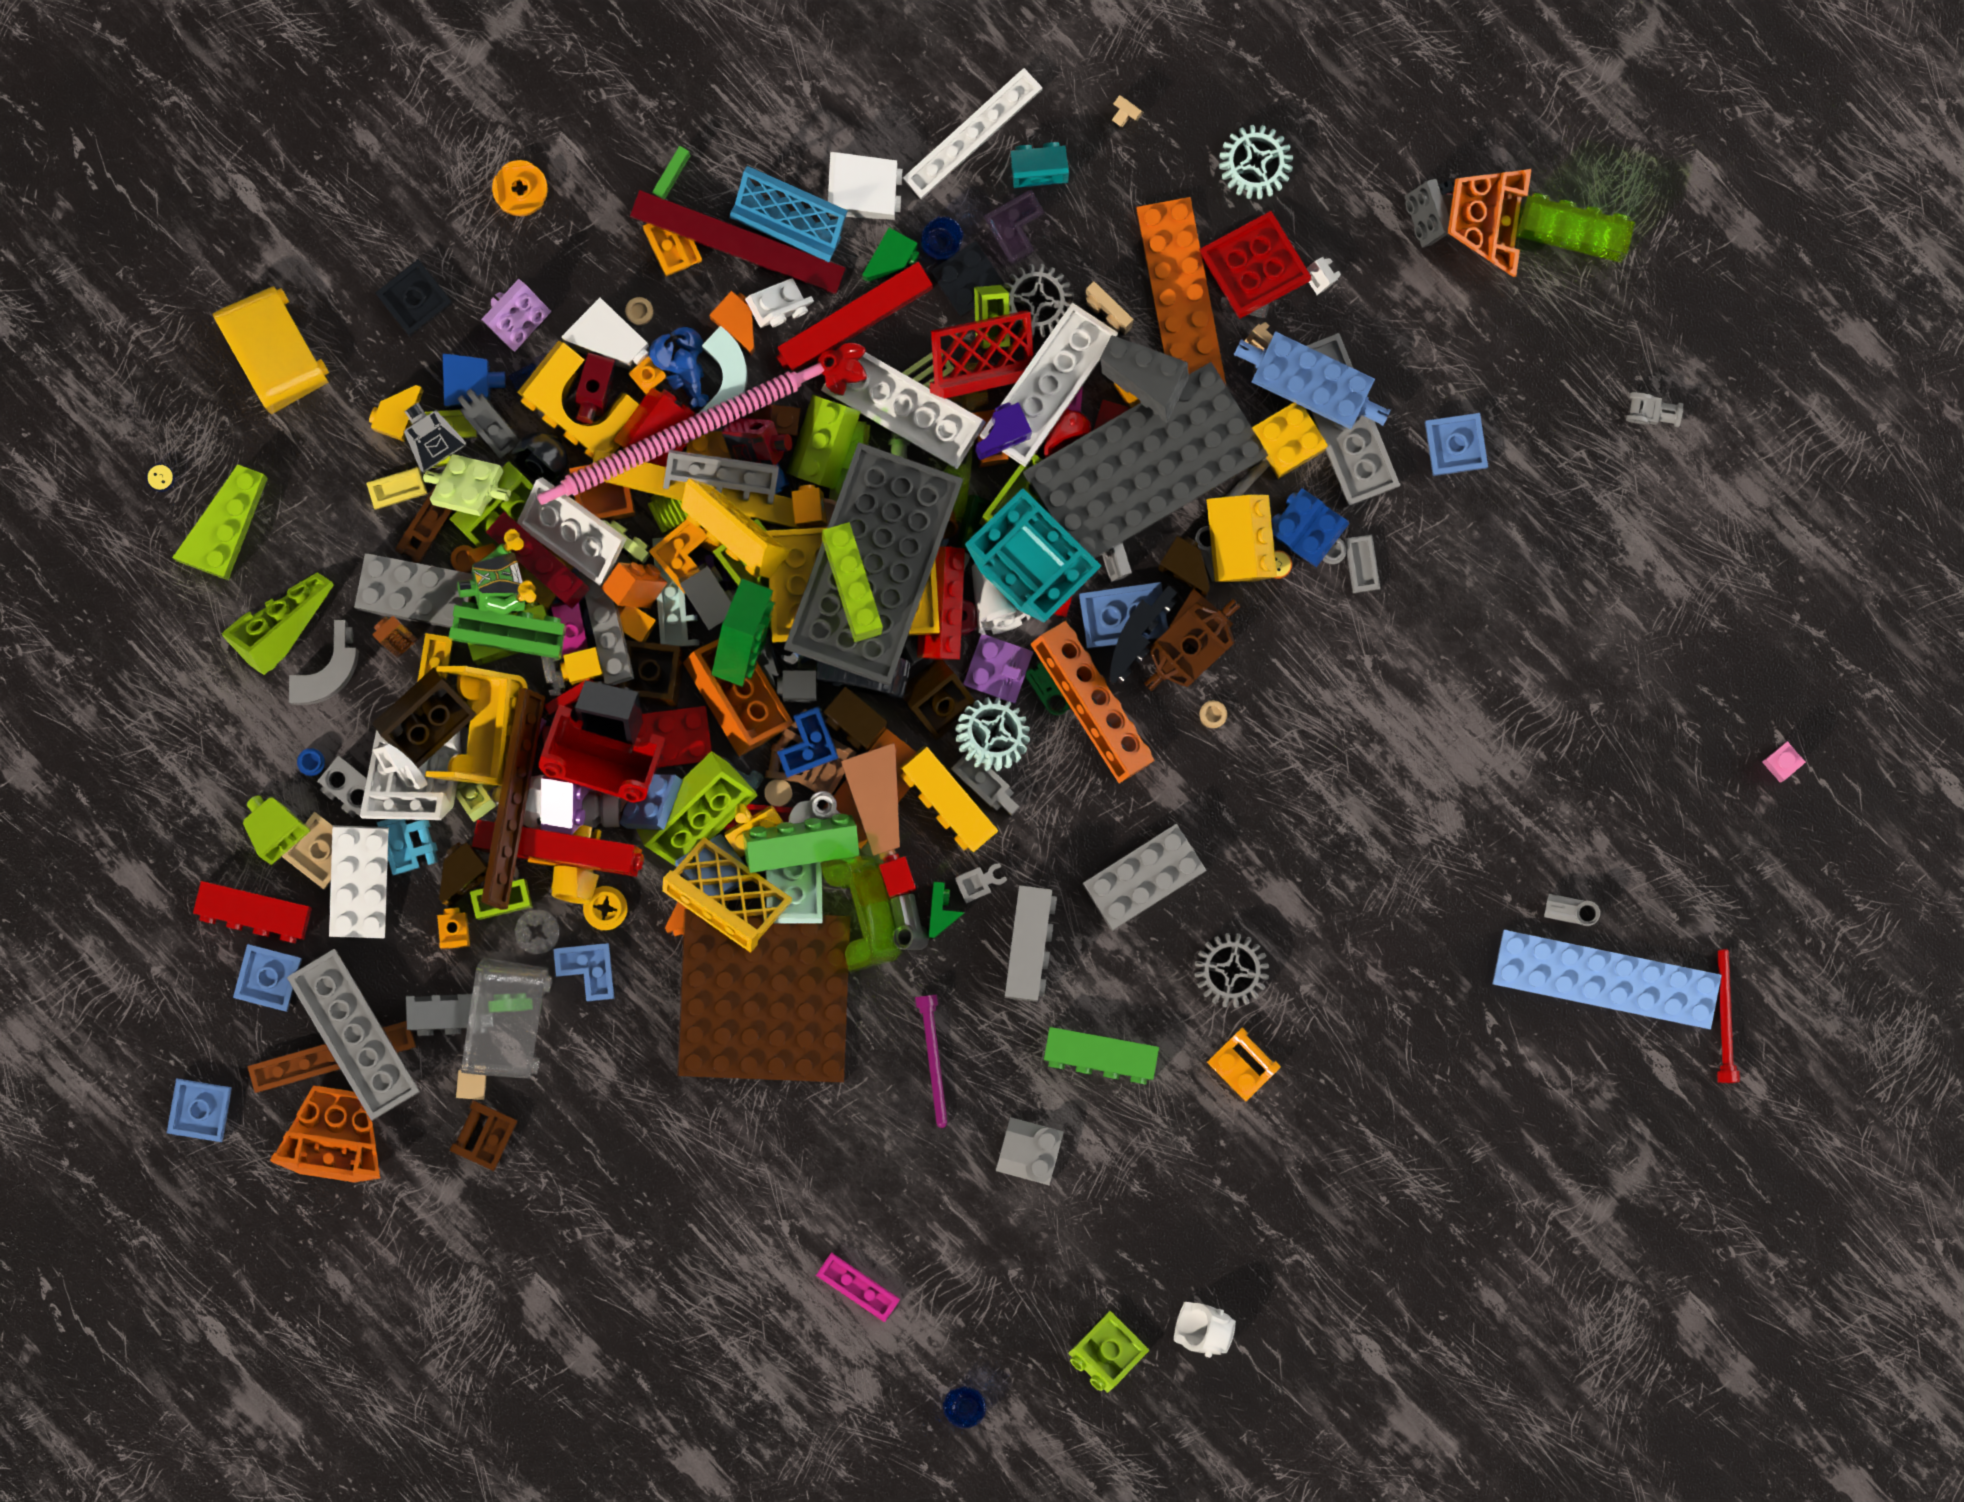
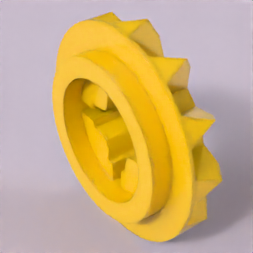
M597 887L594 890L590 904H583L584 916L590 925L599 930L614 929L623 923L627 915V901L624 895L613 887ZM609 896V905L617 909V911L608 912L605 920H603L602 911L594 908V905H603L606 897Z

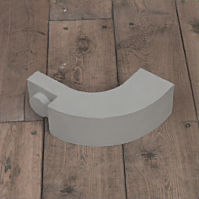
M334 620L333 656L323 670L312 675H289L290 704L311 705L323 702L339 693L350 681L357 666L359 650L357 648H348V644L353 643V628L348 627L346 620Z

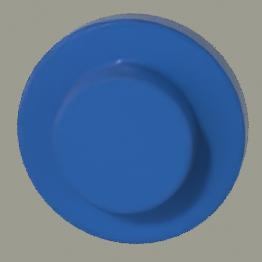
M308 748L299 754L297 766L303 774L315 776L324 769L325 758L317 749Z

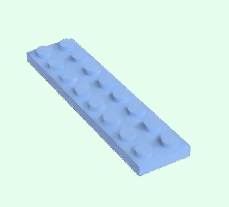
M1503 930L1492 984L1711 1029L1721 975Z

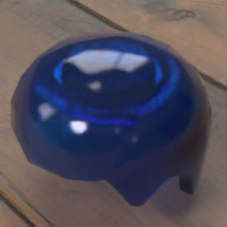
M949 216L936 217L925 225L921 235V246L928 256L936 260H947L960 250L964 236L963 230L958 221Z
M962 1386L950 1390L943 1401L944 1415L949 1423L957 1428H972L981 1423L985 1417V1399L978 1390L971 1387Z

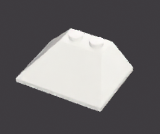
M377 730L373 749L388 744ZM460 731L418 768L428 785L412 792L406 791L396 771L385 773L372 750L360 817L366 819L441 820L454 806L458 782L425 777L426 771L448 772L450 759L456 754H462Z

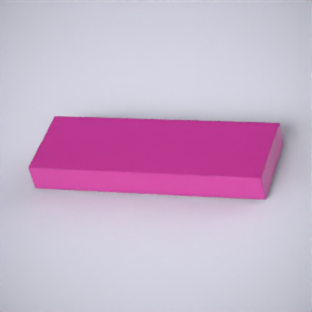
M832 1252L816 1274L821 1280L883 1322L887 1320L900 1301V1298Z

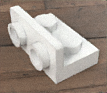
M793 278L753 293L745 299L760 328L769 324L772 327H776L787 320L786 317L791 315L796 319L808 312L807 307L814 302L812 296L803 298Z

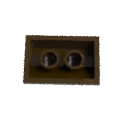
M433 667L373 722V725L388 744L405 754L419 768L477 714L455 688L439 672H436V669Z
M458 842L446 852L449 856L443 862L439 900L449 907L453 906L485 881L488 864L477 850L467 842L464 844Z

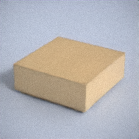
M458 1070L456 1098L485 1100L487 1072Z

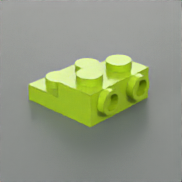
M1109 1311L1068 1354L1072 1357L1070 1359L1071 1364L1077 1370H1085L1092 1377L1090 1382L1097 1390L1103 1391L1104 1389L1108 1393L1148 1353L1149 1349Z

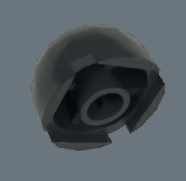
M532 432L521 439L511 452L516 454L514 459L516 465L534 480H537L539 476L555 485L567 468L568 457L566 450L562 445V440L553 433Z

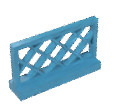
M746 166L736 202L729 218L830 262L840 243V235L848 210ZM749 178L758 181L761 186L755 187ZM776 190L783 192L786 197L780 198ZM767 192L771 200H765L760 193ZM801 202L808 203L812 208L805 209ZM792 203L797 211L790 212L785 204ZM826 213H830L839 218L830 220ZM811 215H817L822 222L815 223Z

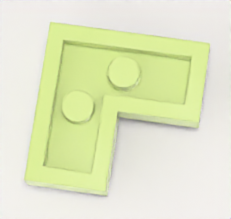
M458 782L455 796L473 822L485 816L496 807L487 792L497 785Z

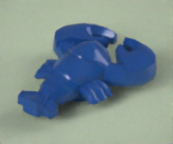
M688 327L677 328L671 334L672 336H681L683 340L678 338L675 341L681 348L675 353L672 360L673 342H669L666 347L664 346L666 340L670 338V334L661 335L651 343L649 357L655 366L661 370L670 371L671 376H667L666 380H668L673 390L682 386L683 390L690 397L688 406L691 409H700L707 405V401H709L708 395L701 394L700 378L704 377L702 365L696 361L698 355L703 351L702 345L704 342L700 334L694 329Z

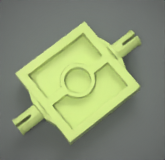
M452 454L441 474L427 470L423 476L424 482L436 484L430 497L433 505L481 516L486 505L493 498L509 501L511 496L510 490L498 488V481L503 473L500 465Z

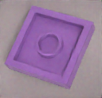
M981 634L963 685L1015 704L1033 651Z

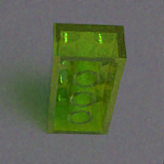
M1533 193V196L1528 195L1521 208L1516 237L1619 263L1626 257L1635 222L1629 221V216L1614 213L1613 216L1602 214L1603 210L1595 207H1587L1586 210L1575 207L1576 203L1567 200H1560L1559 203L1549 201L1548 196L1539 193Z

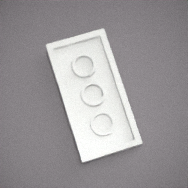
M543 477L537 479L517 523L532 537L598 585H603L609 577L627 538L566 494L541 505L537 495L555 486Z
M333 825L329 937L385 938L389 827Z

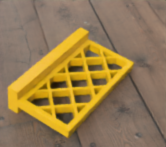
M705 837L701 839L673 872L669 871L663 878V892L750 953L758 945V940L792 902V898L757 873H750L747 866ZM706 848L714 853L715 860L699 862L698 854ZM731 865L736 869L737 876L721 877L720 866ZM716 867L717 878L702 879L700 868ZM686 869H697L698 880L687 881L680 875ZM754 881L758 884L759 891L743 893L742 882ZM738 882L739 893L724 895L722 883ZM719 884L720 895L708 896L703 892V885ZM775 896L782 901L778 907L765 908L764 897ZM760 898L761 909L746 910L744 899ZM741 900L742 910H728L725 906V901ZM763 915L764 923L756 929L748 924L747 916Z

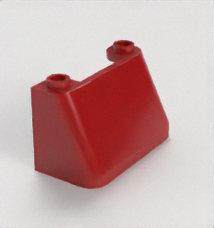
M559 705L539 761L541 771L548 777L562 779L623 798L629 802L643 801L647 796L657 770L665 738L652 734L649 741L641 743L642 739L636 738L635 744L631 745L582 730L583 721L578 720L576 723L571 718L572 709Z

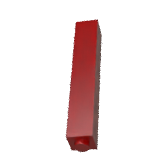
M917 262L778 346L780 355L776 356L784 371L789 368L791 372H797L819 359L823 352L834 350L931 291L933 284L920 263Z
M477 820L472 843L473 848L490 853L495 822ZM522 827L517 854L519 858L637 877L638 870L642 869L644 863L642 849L635 845Z

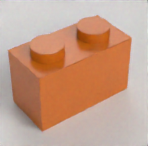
M619 562L601 589L618 606L650 608L667 582L660 576V570L652 564L642 565L634 562Z

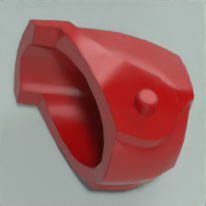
M1067 408L1044 440L1045 458L1090 433L1091 424L1088 418L1082 413Z

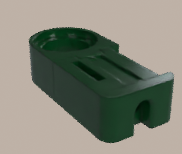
M1043 663L1037 664L1036 667L1026 672V679L1047 711L1055 716L1065 714L1069 709V704L1066 700L1065 707L1060 711H1055L1050 707L1049 701L1053 696L1060 695L1063 698L1064 696Z

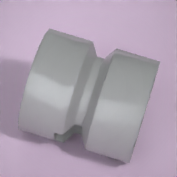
M588 792L582 800V809L585 810L583 825L596 828L599 823H602L604 827H620V797L604 792L601 796H598L596 792Z

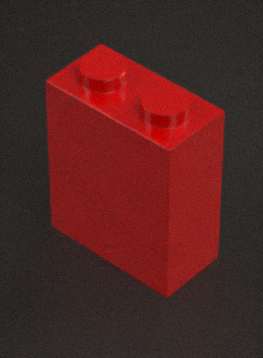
M651 388L613 442L622 449L626 447L630 449V445H636L639 441L643 443V439H649L651 435L656 437V433H662V430H668L671 426L675 427V424H681L683 420L688 421V418L694 417L696 413L684 404L679 407L674 403L677 398L667 390L663 389L662 392ZM682 443V446H676L673 450L682 451L687 443ZM663 452L660 456L656 455L654 459L650 458V461L647 463L666 467L668 452Z

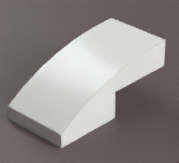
M386 744L373 749L385 773L396 771L407 792L420 790L428 785L415 764L394 746Z

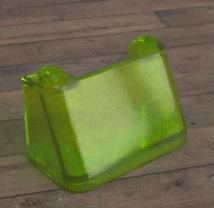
M860 855L820 863L823 876L828 884L834 887H842V889L850 888L863 938L851 942L845 951L849 972L854 973L895 961L899 957L901 949L897 948L893 942V933L896 927L877 860L869 855Z

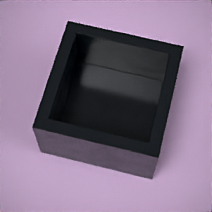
M585 680L575 706L577 721H583L582 730L634 745L643 723L638 692L627 687L618 688L608 686L599 681L590 682Z

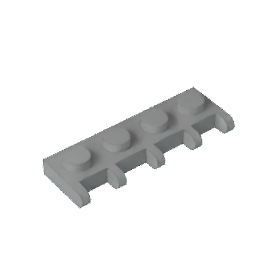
M669 450L663 489H669L670 480L686 482L691 478L715 486L720 493H722V488L744 491V501H748L750 492L768 494L767 504L773 505L779 466Z

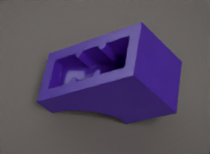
M1008 402L995 409L996 412L992 416L994 424L992 431L976 445L975 451L980 460L1031 439L1032 430L1019 402L1013 405Z

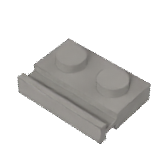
M1123 542L1102 554L1110 582L1119 581L1132 573Z

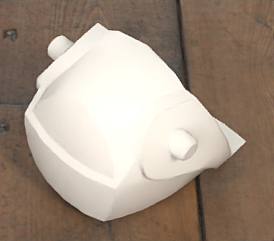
M1184 1302L1177 1319L1174 1341L1182 1344L1190 1351L1205 1353V1356L1209 1358L1212 1357V1354L1221 1355V1353L1228 1352L1234 1336L1236 1321L1224 1313L1222 1309H1216L1200 1303Z

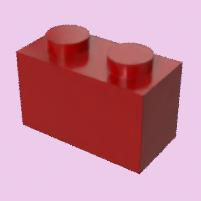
M894 854L883 858L884 864H880L879 867L890 899L916 891L906 857L900 858L899 854Z

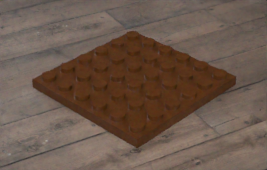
M684 909L677 1076L844 1083L850 916L823 915L822 923H773L758 940V945L750 953L689 909ZM763 915L747 916L748 924L756 929L764 923Z

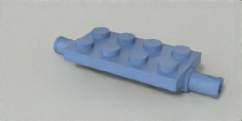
M1276 331L1267 349H1259L1241 339L1234 353V356H1238L1256 365L1257 371L1252 379V383L1349 429H1352L1357 417L1361 415L1383 426L1391 411L1368 400L1369 397L1367 395L1375 378Z

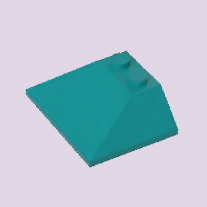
M1023 488L965 544L979 571L1019 611L1044 623L1101 568V565Z

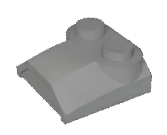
M1010 1117L996 1171L1050 1185L1064 1132Z

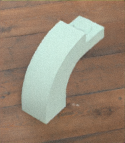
M722 326L702 345L703 350L721 367L723 381L718 393L700 411V415L701 412H707V409L713 408L715 405L720 406V403L726 402L730 398L733 400V397L739 396L743 392L745 393L747 387V367L743 353L735 339Z

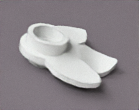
M819 791L813 794L809 801H802L794 806L789 815V822L796 824L810 818L828 819L841 813L836 809L837 804L834 796L827 791ZM825 800L828 802L826 808L820 809L817 806L818 802Z

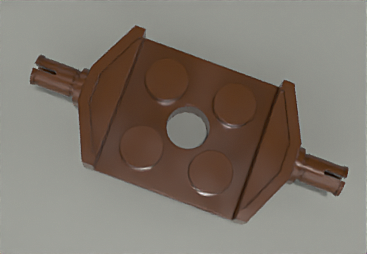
M1233 598L1222 610L1218 611L1200 603H1195L1150 646L1151 655L1157 669L1144 684L1148 686L1154 681L1148 687L1153 691L1158 684L1168 679L1179 685L1189 687L1235 643L1228 620L1241 606L1237 603L1231 609V606L1236 603ZM1187 638H1193L1198 642L1199 647L1196 653H1188L1184 649V641Z

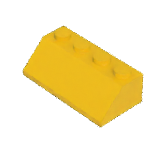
M691 478L686 481L681 509L688 514L686 519L698 528L700 526L708 531L706 536L716 544L721 542L726 546L725 552L736 561L741 559L747 564L745 569L756 578L759 576L771 578L790 552L712 485Z

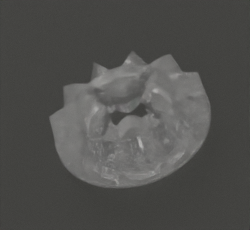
M528 911L518 919L515 927L516 941L522 949L529 953H545L551 950L558 941V923L546 911ZM544 921V924L542 925L543 928L541 931L544 933L547 939H544L543 937L540 938L537 936L535 939L529 942L531 939L532 932L529 930L530 928H528L527 925L529 924L530 926L533 925L534 927H537Z

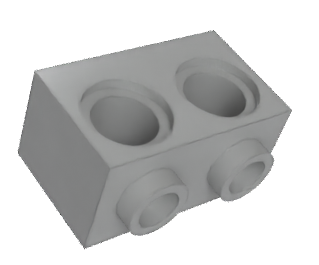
M337 756L317 781L322 785L320 791L331 800L335 797L344 803L341 808L353 818L356 814L360 816L362 804L355 805L352 798L356 791H365L367 778L343 758ZM343 773L345 776L343 786L339 788L333 787L331 783L333 775Z

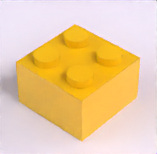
M1296 403L1290 404L1252 427L1268 454L1266 459L1278 479L1323 453L1328 447L1306 409Z

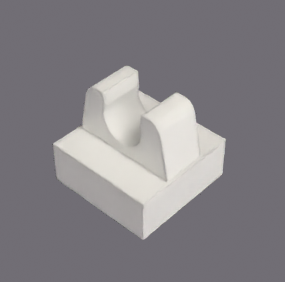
M1321 257L1306 268L1312 279L1309 283L1317 295L1329 288L1341 275L1339 271L1333 273L1329 267L1333 262L1330 258L1324 259Z

